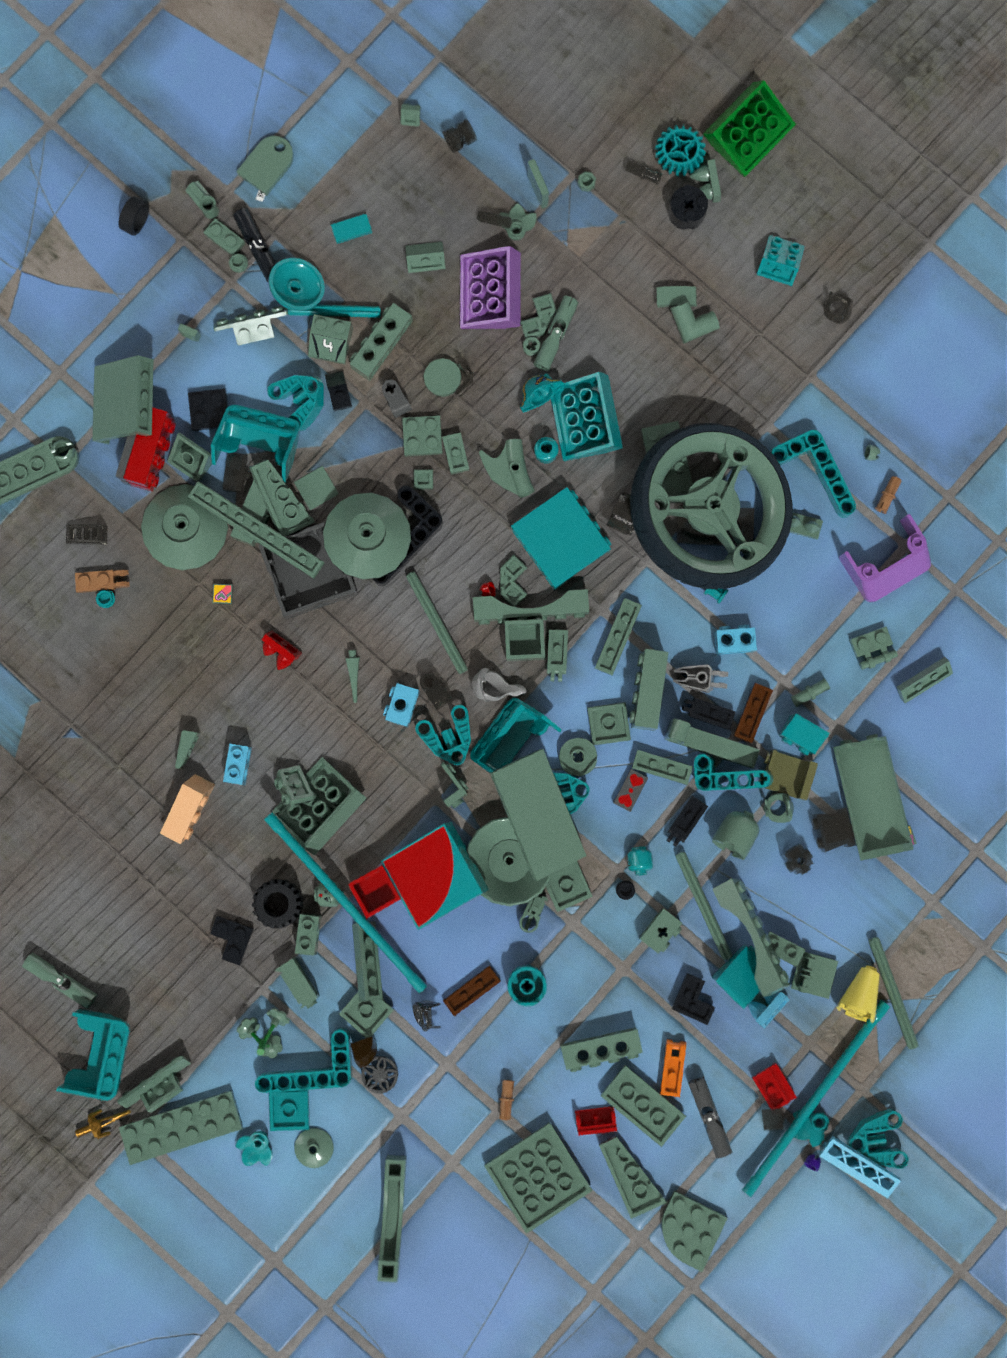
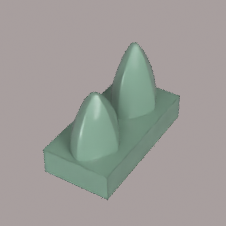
M715 159L707 160V165L694 170L690 177L697 181H709L700 190L704 192L707 199H712L713 203L720 202L721 191Z
M793 513L789 533L818 540L823 520Z

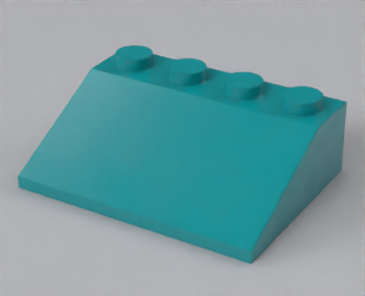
M596 372L564 383L562 388L551 398L563 461L622 449L623 445L609 375Z

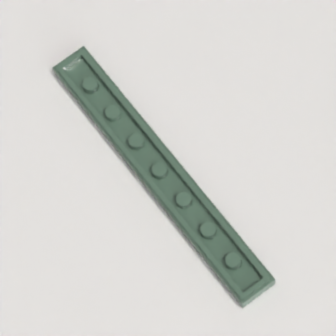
M198 481L187 497L311 578L314 579L325 564L316 556Z

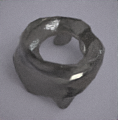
M831 291L828 299L823 304L824 314L831 322L836 324L845 323L851 317L853 300L843 295L832 296L833 292ZM833 302H843L845 310L841 314H833L830 311V305Z
M426 1000L413 1004L414 1017L423 1031L426 1032L431 1028H440V1026L431 1024V1008L439 1006L440 1003Z

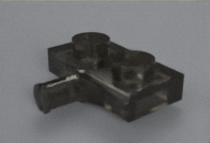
M227 453L222 490L243 493L246 479L253 478L251 471L247 469L248 456L246 454Z

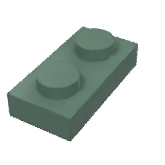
M214 219L203 232L206 237L231 256L237 254L245 244L243 239L217 219Z
M461 432L443 436L442 439L451 475L469 471Z

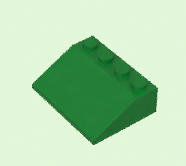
M764 80L754 81L703 135L728 163L743 177H746L796 123Z

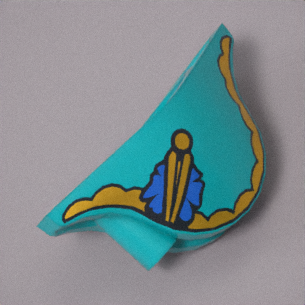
M544 374L543 376L536 375L529 378L524 383L522 389L523 401L520 406L522 412L530 411L548 402L564 385L563 381L560 379L554 380L549 374Z

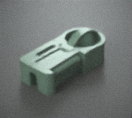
M538 895L527 903L524 913L519 920V927L522 931L531 933L538 928L541 918L539 916L545 905L544 901H548L546 897ZM529 915L527 923L523 928L522 920ZM534 918L536 925L532 930L528 931L530 923Z

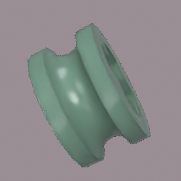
M535 337L527 338L523 343L524 352L529 356L536 355L540 350L539 340ZM530 342H532V345L536 344L533 351H531V348L530 350L527 349Z

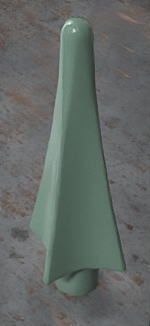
M349 650V658L345 659L351 682L353 702L357 703L360 657L356 658V650Z

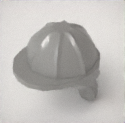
M482 668L474 676L471 683L474 695L485 702L498 701L506 695L517 697L527 693L526 688L521 684H508L498 672L491 671L488 668Z

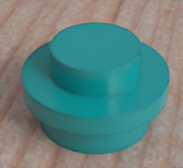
M108 589L101 590L96 595V602L102 608H110L115 603V595Z

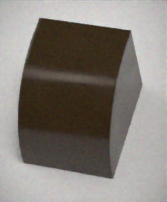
M373 1036L350 1044L355 1063L359 1068L368 1065L375 1058L377 1043Z

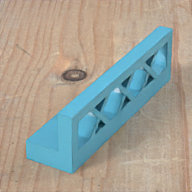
M834 1136L831 1137L828 1143L824 1141L820 1146V1157L886 1198L891 1195L901 1181L900 1177ZM833 1144L840 1147L842 1152L833 1147ZM851 1156L858 1158L859 1162L852 1159ZM867 1167L874 1168L876 1173L868 1169ZM887 1177H888V1178H890L891 1180H893L892 1184H891V1182H889L888 1180H886V1179H884V1178H887Z

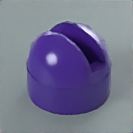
M810 1154L805 1159L804 1165L813 1171H818L821 1166V1159L819 1156L816 1159L815 1154Z

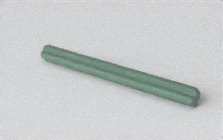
M411 572L407 574L408 582L459 674L468 670L466 664L416 573Z
M680 852L676 854L675 857L722 959L727 960L731 958L730 948L686 853Z
M873 937L868 942L907 1047L915 1049L919 1047L891 968L880 939Z

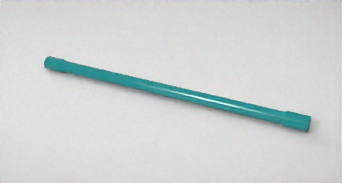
M271 812L264 821L283 839L392 961L418 993H421L427 987V984L406 964L291 835L279 818Z
M880 1000L877 1004L875 1021L870 1023V1019L865 1022L756 1173L751 1176L743 1187L742 1191L748 1196H753L761 1185L762 1180L865 1039L889 1010L890 1006L884 1001Z

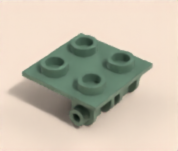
M804 952L796 967L791 989L829 999L838 961Z

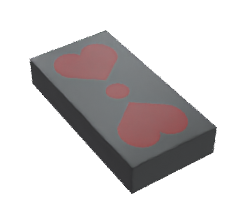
M631 769L613 803L631 812L648 777Z

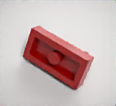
M273 630L267 632L261 639L263 641L264 656H269L276 652L279 653L276 661L277 670L287 668L302 654L301 651Z

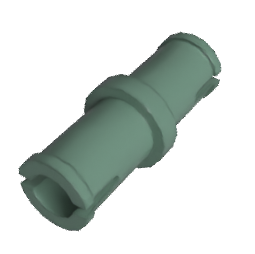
M824 678L812 686H806L805 690L791 696V700L798 707L810 699H816V696L830 690V686Z

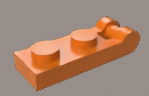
M666 1039L660 1095L680 1097L686 1041H680L679 1043ZM672 1050H679L678 1056L671 1055Z

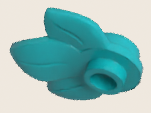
M802 1109L795 1111L793 1117L796 1118ZM812 1112L794 1138L798 1140L809 1139L812 1147L819 1146L824 1140V1131L829 1127L828 1117L821 1112ZM821 1119L823 1125L817 1126L815 1121Z
M257 1131L251 1136L244 1135L238 1139L235 1146L243 1150L242 1162L245 1166H252L257 1161L268 1166L271 1162L272 1150L268 1146L269 1138L265 1132Z

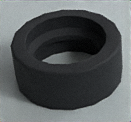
M137 197L128 199L119 216L118 224L120 230L130 235H137L144 227L148 218L149 204Z

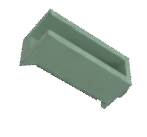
M296 957L275 969V971L282 972L280 974L298 1004H302L301 1009L305 1006L309 1009L318 1003L316 999L319 997V994Z

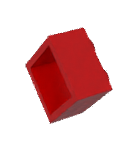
M383 865L348 884L366 918L401 900Z

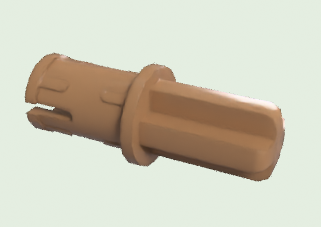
M891 477L885 491L881 492L882 496L875 510L880 513L883 511V514L887 513L892 500L896 498L895 494L902 482L900 478Z
M502 1080L501 1097H499V1100H501L499 1118L501 1120L511 1119L515 1082L512 1080Z

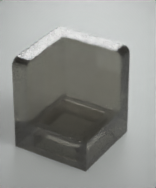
M782 1108L762 1110L764 1131L786 1130L785 1114Z

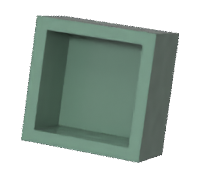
M543 619L505 621L506 661L545 660Z

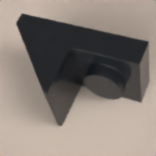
M344 371L325 375L334 412L351 408L352 403Z

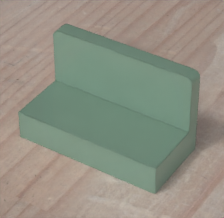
M443 242L405 246L408 273L446 269Z

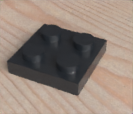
M224 388L188 393L192 431L218 429L228 407L227 390Z

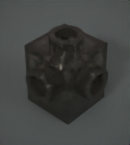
M796 844L781 854L786 860L784 865L790 873L794 872V874L800 873L803 875L811 870L810 866L814 864L811 860L813 858L812 854L807 848L804 849L801 844Z

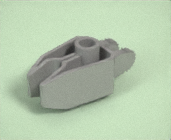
M708 664L684 666L674 670L675 673L687 674L688 677L685 680H673V682L685 688L710 693L713 688L727 689V684L714 683V676L728 677L729 672L715 671Z

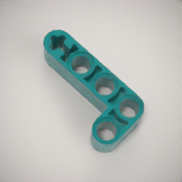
M700 754L694 760L695 784L702 791L766 788L773 783V775L766 770L715 773V761L712 756ZM704 757L709 762L706 768H703L700 764L701 759ZM742 775H746L748 777V783L746 785H742L740 783V777ZM763 775L767 777V781H764V784L763 781H754V777H762ZM723 776H727L729 779L727 786H723L720 782ZM704 777H708L710 781L708 787H704L701 783Z

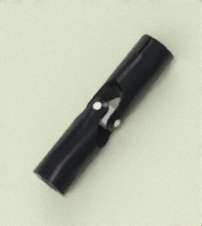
M240 209L234 213L233 218L268 282L270 272L276 262L262 239L248 209Z

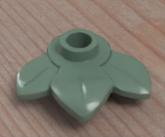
M517 203L509 214L500 213L499 223L501 227L507 230L509 238L520 240L524 237L525 232L532 230L535 226L536 214L530 213L526 215L521 205ZM518 229L520 232L515 234L513 230Z

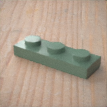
M944 657L897 686L901 700L907 703L952 675L953 671L950 661Z
M637 750L632 769L688 785L693 766Z

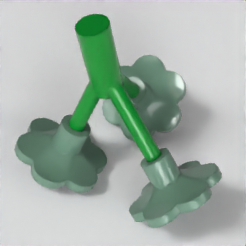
M271 1008V1010L267 1011V1015L271 1020V1026L264 1039H260L256 1035L260 1025L255 1017L243 1019L236 1031L241 1039L253 1037L258 1043V1055L275 1058L283 1050L281 1038L273 1036L271 1033L274 1028H277L278 1024L285 1026L290 1022L285 1012L279 1011L276 1008Z

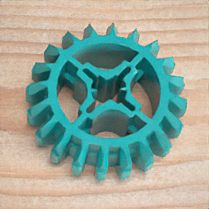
M683 124L681 129L675 125L674 130L669 127L667 128V133L663 131L661 133L662 138L659 137L657 139L658 144L655 146L657 151L655 157L659 158L658 165L663 164V170L668 168L669 174L675 171L676 176L679 175V172H682L683 176H685L687 171L692 173L694 168H699V163H703V156H705L706 151L703 150L705 148V143H702L703 137H697L698 130L691 132L692 127H689L687 130ZM671 141L672 149L666 153L665 147ZM694 148L695 155L692 159H689L688 152Z

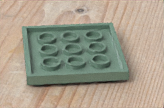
M550 1122L484 1164L485 1169L526 1234L592 1192L591 1186Z

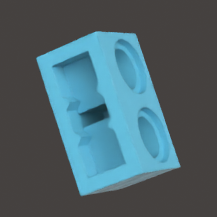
M739 625L738 629H731L730 626H722L714 632L716 655L757 651L755 627L750 628V625ZM741 634L749 636V643L745 644L740 640ZM723 635H727L730 638L731 642L729 645L722 643L721 637Z
M229 744L223 782L246 785L252 747Z

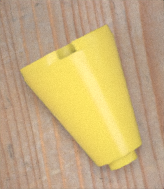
M869 965L861 967L838 1002L837 1010L841 1011L842 1008L846 1010L845 1015L866 1022L867 1019H870V1023L875 1021L880 974L876 968Z

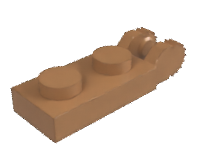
M106 570L75 573L76 592H96L130 587L129 582L126 581L115 583V577L127 576L129 571Z

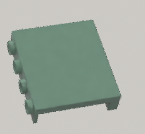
M137 355L94 367L92 441L110 444L111 439L135 434L143 436L152 435L154 359Z

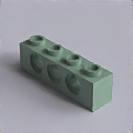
M394 303L391 307L388 306L384 310L383 318L380 322L377 321L374 324L369 338H364L359 352H355L350 358L351 369L368 381H371L413 322L412 315ZM394 323L396 326L393 329H387L386 325ZM378 338L385 339V342L381 345L375 343ZM367 353L374 354L371 360L364 358Z
M636 1027L560 1044L566 1070L570 1069V1072L582 1070V1066L587 1065L590 1068L601 1065L600 1062L608 1061V1063L619 1062L620 1058L626 1056L628 1059L637 1058L640 1053H643ZM619 1041L626 1043V1048L623 1051H618L615 1048ZM599 1046L607 1047V1052L604 1055L596 1053ZM580 1050L588 1052L586 1059L582 1060L577 1057Z

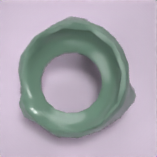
M777 793L765 799L763 809L766 813L765 816L769 817L771 821L785 823L792 820L794 805L789 794ZM775 800H781L786 805L785 813L780 816L774 815L770 809L772 802Z

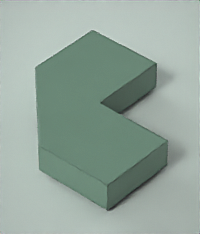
M551 293L533 298L537 317L520 321L525 340L529 337L537 338L544 336L556 314Z
M514 554L500 568L501 596L511 606L516 607L528 594L514 581L527 567Z

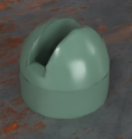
M868 445L865 450V459L870 461L877 460L879 458L877 454H880V449L874 445Z

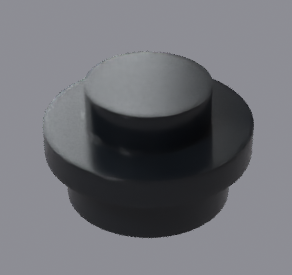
M621 881L616 886V894L623 900L631 899L635 894V886L630 881Z

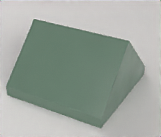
M181 433L177 434L167 462L194 481L200 482L212 465L211 454Z

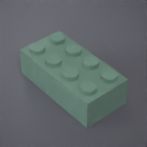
M645 649L638 656L637 666H640V672H637L634 683L638 687L632 696V704H635V707L630 712L629 723H632V728L650 731L658 729L669 652Z

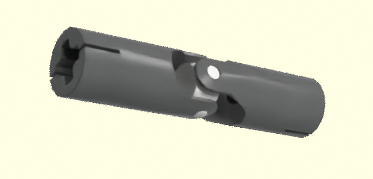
M700 1077L688 1082L704 1124H707V1135L716 1158H723L732 1154L724 1128L718 1121L719 1115L705 1078ZM709 1106L713 1109V1111H708L703 1115V1107Z

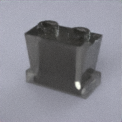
M847 808L835 809L836 813L813 814L814 819H811L812 827L814 830H817L818 834L816 844L822 852H828L842 845L844 847L856 846Z

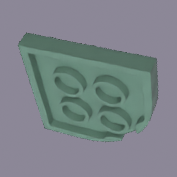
M674 1190L662 1217V1233L665 1243L678 1260L703 1272L728 1217Z

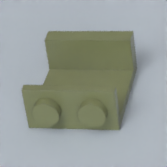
M774 749L770 753L767 752L764 760L766 764L765 770L771 772L774 779L772 785L765 789L786 793L790 797L807 801L818 763L804 761L779 753ZM763 775L759 777L758 781H763L764 784V781H767V777Z

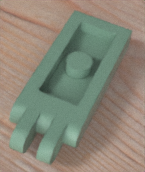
M549 629L547 674H551L550 681L553 682L555 674H558V682H562V674H566L568 630Z

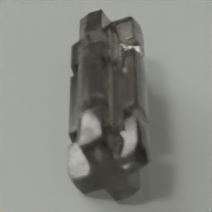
M482 210L477 215L479 222H487V224L499 227L503 225L504 228H510L513 222L511 217H502V215L487 213Z

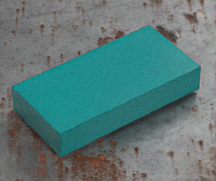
M367 214L331 224L337 244L372 233Z

